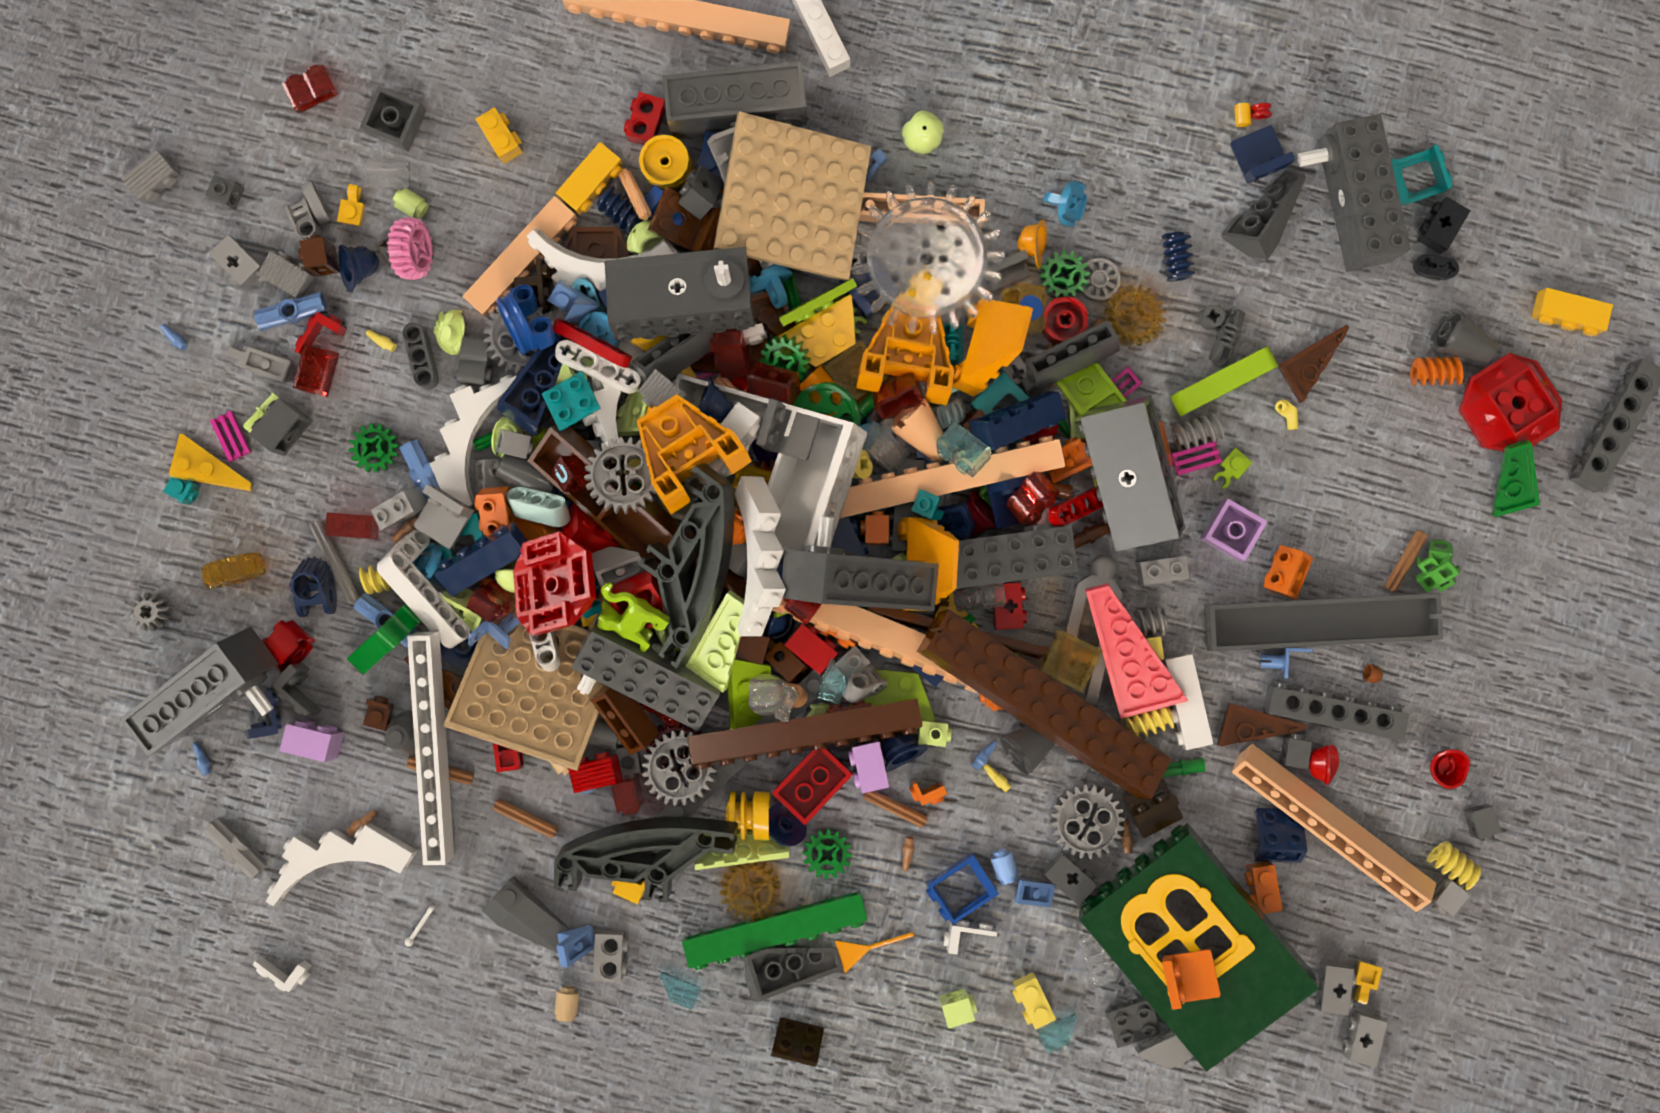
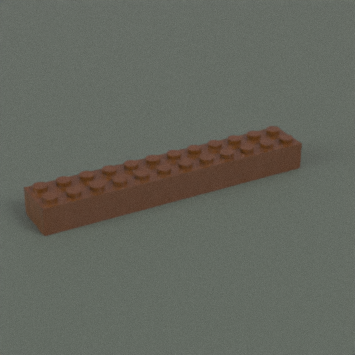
M557 425L551 426L527 461L625 549L639 552L641 558L643 556H653L655 561L661 563V560L655 554L649 553L646 549L650 544L661 542L668 547L680 523L654 500L653 502L647 499L644 500L646 508L638 504L637 512H634L632 507H629L627 514L624 513L623 508H620L618 513L615 514L613 506L606 511L604 508L605 502L597 505L598 497L591 498L590 493L593 490H587L586 485L591 481H586L584 478L585 475L591 474L586 471L585 466H592L588 457L596 458L595 448L570 426L562 431H559ZM610 461L605 464L607 469L616 467ZM561 464L567 472V480L565 483L560 482V480L556 476V473L558 472L562 479H564L565 477L563 471L560 468ZM622 473L620 476L623 483L622 495L625 496L627 494L625 474ZM634 482L630 486V489L633 491L640 489ZM609 484L606 491L615 492L618 489V484ZM699 554L689 569L691 584L693 583ZM670 565V571L674 575V569ZM728 569L725 585L716 611L730 590L745 600L747 582L731 569ZM741 636L740 642L747 638V636Z
M950 609L938 612L929 628L931 633L925 635L916 652L1136 798L1152 799L1171 761L1170 757Z

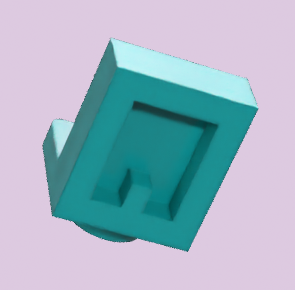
M170 477L163 492L177 499L182 504L190 505L197 499L199 495L198 489L201 485L191 480Z
M919 490L911 511L933 520H941L944 511L938 509L940 497L925 490Z

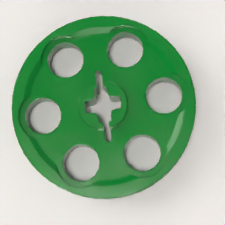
M823 382L812 385L801 392L794 403L795 407L820 414H831L836 411V414L831 417L843 420L844 413H849L853 417V423L860 427V410L855 398L847 389L838 384ZM813 390L819 392L821 396L819 403L811 400ZM834 392L842 395V403L840 405L835 404L832 400Z

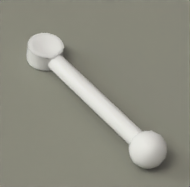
M430 905L411 936L405 939L406 946L413 945V939L435 909L434 905Z

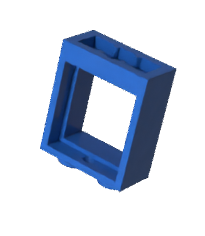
M972 852L926 882L929 887L926 890L928 896L933 902L938 901L941 906L938 911L945 921L950 920L952 924H955L999 895ZM969 864L986 891L955 912H952L936 888V885Z

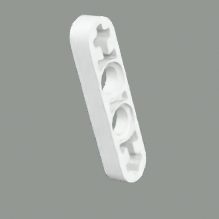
M562 340L557 344L555 356L562 364L577 371H583L584 374L628 394L634 393L639 389L641 379L636 371L618 366L572 341ZM566 348L570 349V353H567L566 356L562 355V351H565ZM579 353L577 361H574V356L576 357V354ZM584 357H589L594 361V364L586 367L582 365L581 360ZM605 367H611L614 369L615 374L608 377L602 373V370ZM620 372L622 373V376L620 377L619 381H617ZM634 379L630 386L626 384V380Z

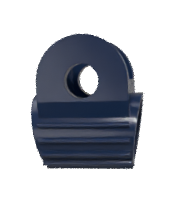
M314 556L313 558L308 557L306 560L303 559L290 579L291 583L289 586H291V592L294 595L293 601L299 617H307L310 607L318 604H323L324 613L334 614L336 611L337 595L334 581L331 578V566L327 564V561H323L322 558L319 559ZM305 575L313 577L316 581L310 580ZM318 591L315 596H309V592Z

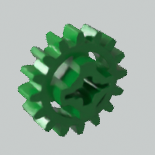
M1065 250L1062 251L1061 256L1054 252L1053 260L1049 257L1046 258L1048 266L1042 265L1041 270L1045 272L1040 274V279L1045 280L1042 283V288H1049L1047 291L1048 295L1054 292L1055 299L1059 298L1060 295L1063 297L1071 295V297L1076 298V291L1082 294L1084 291L1082 285H1088L1089 281L1084 279L1090 275V272L1084 271L1088 264H1081L1083 257L1079 256L1076 259L1074 251L1071 252L1070 256L1066 254ZM1064 261L1070 262L1074 265L1066 264ZM1055 265L1056 273L1050 277V270ZM1061 272L1069 273L1068 279H1065V277L1060 278ZM1080 274L1079 282L1077 285H1074V277ZM1058 285L1064 287L1065 290L1059 289L1056 286Z
M784 334L781 340L778 336H775L772 341L769 340L765 344L766 347L761 351L764 356L760 359V362L766 364L762 370L770 372L768 375L769 379L773 376L776 377L775 383L777 384L780 380H783L784 385H788L790 380L793 384H796L799 379H803L806 375L805 373L810 369L807 364L811 361V358L805 356L809 350L802 349L803 342L801 341L797 344L795 336L788 340L787 334Z
M370 423L369 429L361 426V433H353L357 438L356 440L349 441L351 444H354V448H350L348 451L355 454L351 460L359 461L357 464L358 468L365 466L366 472L370 473L373 468L375 473H379L380 468L385 471L388 470V463L395 465L392 458L399 457L395 449L400 448V445L394 443L398 439L397 436H390L392 433L391 429L387 428L384 430V425L381 424L376 429L375 424ZM375 433L379 434V435H376L374 438H368V437H367V436L370 435V434H375ZM387 443H388V446H389L388 453H387V450H386V445H387ZM373 444L376 445V448L378 449L376 453L373 452V448H371ZM377 458L382 460L378 463H370Z
M827 828L826 833L823 834L819 829L817 837L813 834L810 835L812 842L805 841L804 843L808 850H803L802 854L808 856V858L803 862L804 864H811L808 871L811 872L815 869L816 877L823 873L825 879H828L829 874L837 878V871L845 873L843 865L850 866V862L846 858L852 857V853L847 852L851 848V844H844L847 838L846 836L839 838L838 830L831 834L830 828ZM822 839H832L835 841H833L832 843H824ZM815 846L818 850V856L813 860L812 849ZM840 848L843 850L841 861L837 857V851ZM825 849L829 851L830 849H833V851L831 852L832 858H829L828 856L822 858L823 850ZM823 864L831 865L833 868L826 869L822 868L821 866Z

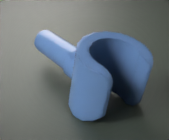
M878 149L872 155L876 162L866 175L868 181H870L879 166H882L887 161V156L881 149Z

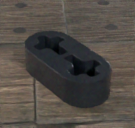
M1424 254L1414 261L1413 270L1422 277L1449 280L1458 274L1459 265L1452 258ZM1426 260V264L1433 267L1424 270L1420 263ZM1448 264V268L1452 269V271L1446 274V270L1439 269V267H1444Z

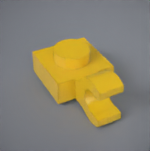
M348 185V200L341 199L337 222L362 227L365 204L359 203L362 188L358 185Z
M1362 961L1357 962L1355 984L1358 987L1354 992L1353 1000L1367 1004L1370 989H1378L1383 970L1382 967Z

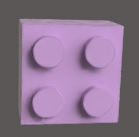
M1227 498L1221 500L1199 540L1238 562H1244L1268 521Z
M303 718L302 720H295L294 723L286 724L279 751L322 762L338 759L344 732L338 731V727L335 725H315L316 721Z
M874 739L869 742L851 744L852 750H849L848 754L851 766L856 765L857 772L853 773L856 789L861 788L862 793L889 788L879 740Z

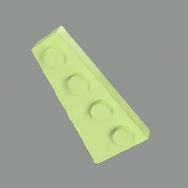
M731 590L725 595L701 641L685 667L722 693L727 689L741 636H739L737 628L744 605V599Z
M737 831V844L733 854L707 852L695 861V870L789 858L790 847L777 843L771 836L769 840H754L752 831H747L745 840H741V831Z

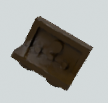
M536 258L537 276L514 278V286L517 287L523 284L531 286L535 297L539 298V304L548 312L551 311L550 305H553L547 301L552 293L549 289V283L552 282L551 269H548V265L541 258Z
M1163 778L1152 799H1138L1130 793L1122 798L1143 838L1183 819V815L1178 807L1180 803L1177 797L1170 792Z
M780 1017L771 1056L814 1067L817 1066L824 1028Z

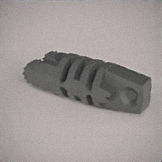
M1230 309L1221 325L1222 328L1219 329L1216 337L1218 340H1215L1209 355V360L1217 361V364L1222 368L1227 366L1234 350V345H1236L1239 338L1238 333H1241L1246 313L1240 309Z

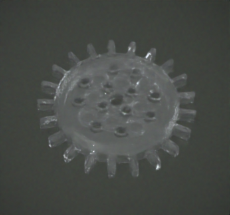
M929 181L926 188L927 197L916 198L913 185L908 183L906 184L908 200L900 204L897 202L894 194L890 191L887 192L886 201L892 209L883 214L877 207L871 205L869 213L879 222L875 228L858 223L857 231L860 234L870 237L868 245L852 244L851 246L854 254L867 255L866 264H857L851 267L852 275L869 273L871 279L870 282L862 284L858 288L859 294L864 295L872 290H876L880 297L872 303L871 311L875 313L887 303L894 309L889 315L888 324L891 326L898 321L901 313L911 316L908 324L909 333H914L917 329L918 318H929V329L932 334H937L939 326L937 318L946 315L953 329L959 328V319L955 311L963 307L971 317L975 318L978 316L977 308L970 300L974 295H978L983 300L990 302L993 295L990 291L981 287L983 279H988L993 282H1000L1002 276L997 271L986 269L988 261L998 262L1004 259V252L987 251L986 244L998 240L1001 236L1000 230L983 234L980 228L982 224L990 219L991 213L989 211L983 212L974 219L968 211L974 206L975 197L971 195L966 199L963 206H958L952 202L956 196V186L953 185L947 190L946 198L941 199L934 197L935 184L934 181ZM942 224L945 226V230L939 231L937 226ZM910 226L913 228V231L906 233L904 229ZM960 239L963 244L956 246L954 241ZM927 241L930 243V246L924 248L921 244ZM895 243L897 244L898 248L896 250H891L889 248V245ZM930 254L934 261L930 265H924L920 261L921 256ZM945 256L947 262L941 263L939 258ZM908 258H913L915 260V263L913 265H908L906 260ZM958 271H962L965 274V276L963 278H958L956 276V273ZM925 273H930L932 278L926 280L923 276ZM898 275L900 279L897 282H893L891 277ZM947 288L949 294L943 295L941 289ZM910 290H915L917 292V295L915 297H910L908 295V292Z

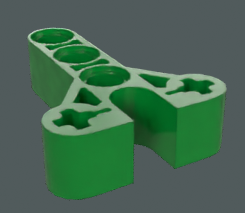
M405 603L362 643L347 660L364 675L383 656L394 649L421 620Z

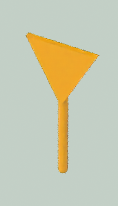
M907 933L868 946L835 940L844 972L846 973L869 950L913 937L914 933Z

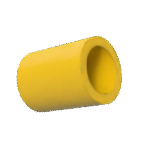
M1250 103L1234 105L1236 127L1252 125Z

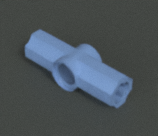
M318 292L294 300L285 299L279 304L254 311V318L259 329L263 331L287 323H298L304 318L316 315L317 312L325 313L327 312V304L323 294ZM294 306V314L287 316V310Z
M416 439L403 444L400 450L410 469L409 475L414 485L420 487L421 491H423L426 484L440 488L429 464L431 461L428 460L419 440ZM423 493L426 501L428 502L429 496Z
M366 592L357 600L353 607L373 622L378 629L383 625V617L386 614L392 617L396 613ZM413 628L407 636L419 631ZM407 636L400 642L406 648H408Z

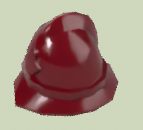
M974 489L971 491L969 500L966 501L976 524L970 536L979 535L991 528L997 529L992 507L978 496L979 493Z

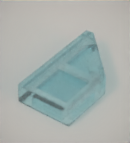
M830 659L817 693V699L840 704L847 683L833 659Z
M661 971L660 979L665 986L670 1002L692 1010L701 987Z
M1076 1013L1037 1031L1047 1054L1069 1044L1078 1019Z

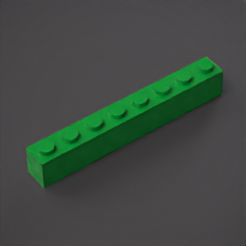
M856 891L683 938L682 945L688 968L695 967V970L707 968L709 966L708 963L717 961V964H723L731 961V957L739 955L740 958H745L746 955L752 954L753 951L775 948V945L783 943L784 946L794 945L798 943V939L805 937L806 940H813L819 938L820 933H839L843 927L847 926L858 928L863 926L864 922L868 921L861 891Z

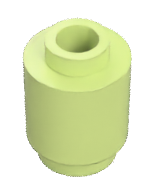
M407 188L399 189L393 197L394 207L411 218L422 219L429 207L424 198Z

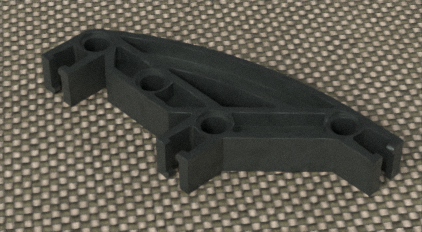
M705 463L694 465L691 470L707 481L705 485L701 484L698 478H687L683 484L684 487L701 498L703 502L691 505L668 547L661 542L650 544L647 547L646 551L655 554L661 560V563L655 561L653 556H643L638 565L658 580L664 612L670 617L668 624L670 635L658 655L662 658L670 655L675 656L677 652L674 648H680L681 651L677 660L672 659L670 662L676 669L688 663L712 620L725 585L732 552L734 533L733 486L725 477ZM716 486H717V487L719 488V490H720V495H719V497H718V496L716 495V493H715V487H716ZM693 526L696 528L697 531L696 536L692 532ZM699 554L693 583L691 584L689 569ZM670 565L674 569V575L670 571ZM684 631L688 634L689 640L685 638Z
M660 817L624 822L590 832L564 844L554 861V888L560 889L564 881L568 879V874H571L572 884L568 885V890L577 891L582 881V873L588 878L636 883L640 879L645 878L644 900L651 901L654 891L658 889L657 885H662L663 894L659 896V901L667 903L672 892L673 877L707 852L734 853L737 844V836L735 835L738 829V822L695 817ZM660 849H663V850H661L659 853L641 852V851H648V850H660Z

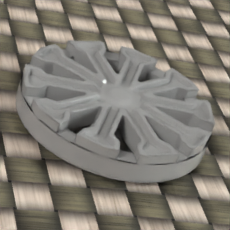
M1095 258L1086 262L1092 273L1088 277L1090 279H1087L1089 281L1088 284H1091L1090 287L1085 289L1082 285L1084 296L1094 301H1103L1112 297L1119 289L1121 283V276L1117 266L1104 258ZM1096 262L1098 263V270L1094 266ZM1103 264L1108 265L1105 271L1103 270ZM1111 270H1114V271H1115V274H1114V275H1109V276H1108V273H1109ZM1109 280H1116V284L1109 282ZM1106 286L1112 289L1111 293L1108 292ZM1095 288V295L1093 296L1090 292ZM1100 288L1104 294L1102 297L1099 296Z

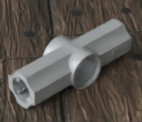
M220 817L213 820L203 831L220 849L219 853L229 863L236 864L251 880L255 879L267 867V864L251 849L250 842L243 835L235 833Z

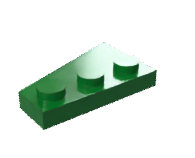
M1529 440L1505 446L1492 515L1495 517L1540 505L1533 448Z

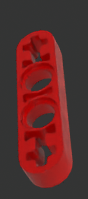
M556 318L553 325L554 332L618 366L628 368L632 359L630 354L568 321Z
M1092 487L1052 506L1048 511V519L1051 525L1054 527L1068 525L1103 508V502L1096 498V489L1099 487ZM1085 498L1088 501V508L1085 503ZM1072 504H1073L1074 510H1075V513H1074V514H1073L1072 508H1071V507H1072Z

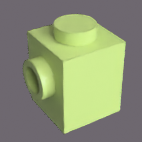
M922 720L923 726L918 730L917 743L946 747V742L951 741L952 729L948 728V723Z

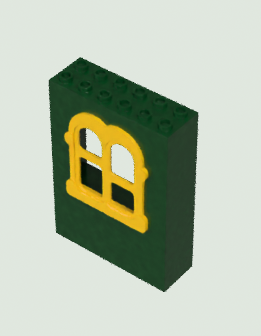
M1187 823L1184 826L1178 825L1171 831L1170 837L1166 840L1160 839L1153 845L1152 851L1148 854L1142 853L1134 860V865L1130 868H1122L1116 874L1117 878L1111 882L1109 880L1104 882L1098 888L1099 892L1092 896L1090 894L1080 905L1079 920L1207 1072L1316 992L1319 986L1315 974ZM1175 889H1184L1190 892L1208 913V916L1189 931H1185L1166 908V897ZM1147 912L1160 916L1169 927V931L1151 945H1147L1135 930L1136 919L1141 914ZM1213 925L1219 926L1232 942V946L1213 960L1221 993L1220 997L1184 1002L1181 1009L1172 1010L1163 965L1157 958V953L1175 939L1180 940L1189 952L1199 951L1200 948L1196 945L1195 939Z

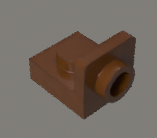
M375 695L374 699L371 698L366 701L368 708L363 725L386 731L394 704L389 703L388 698Z

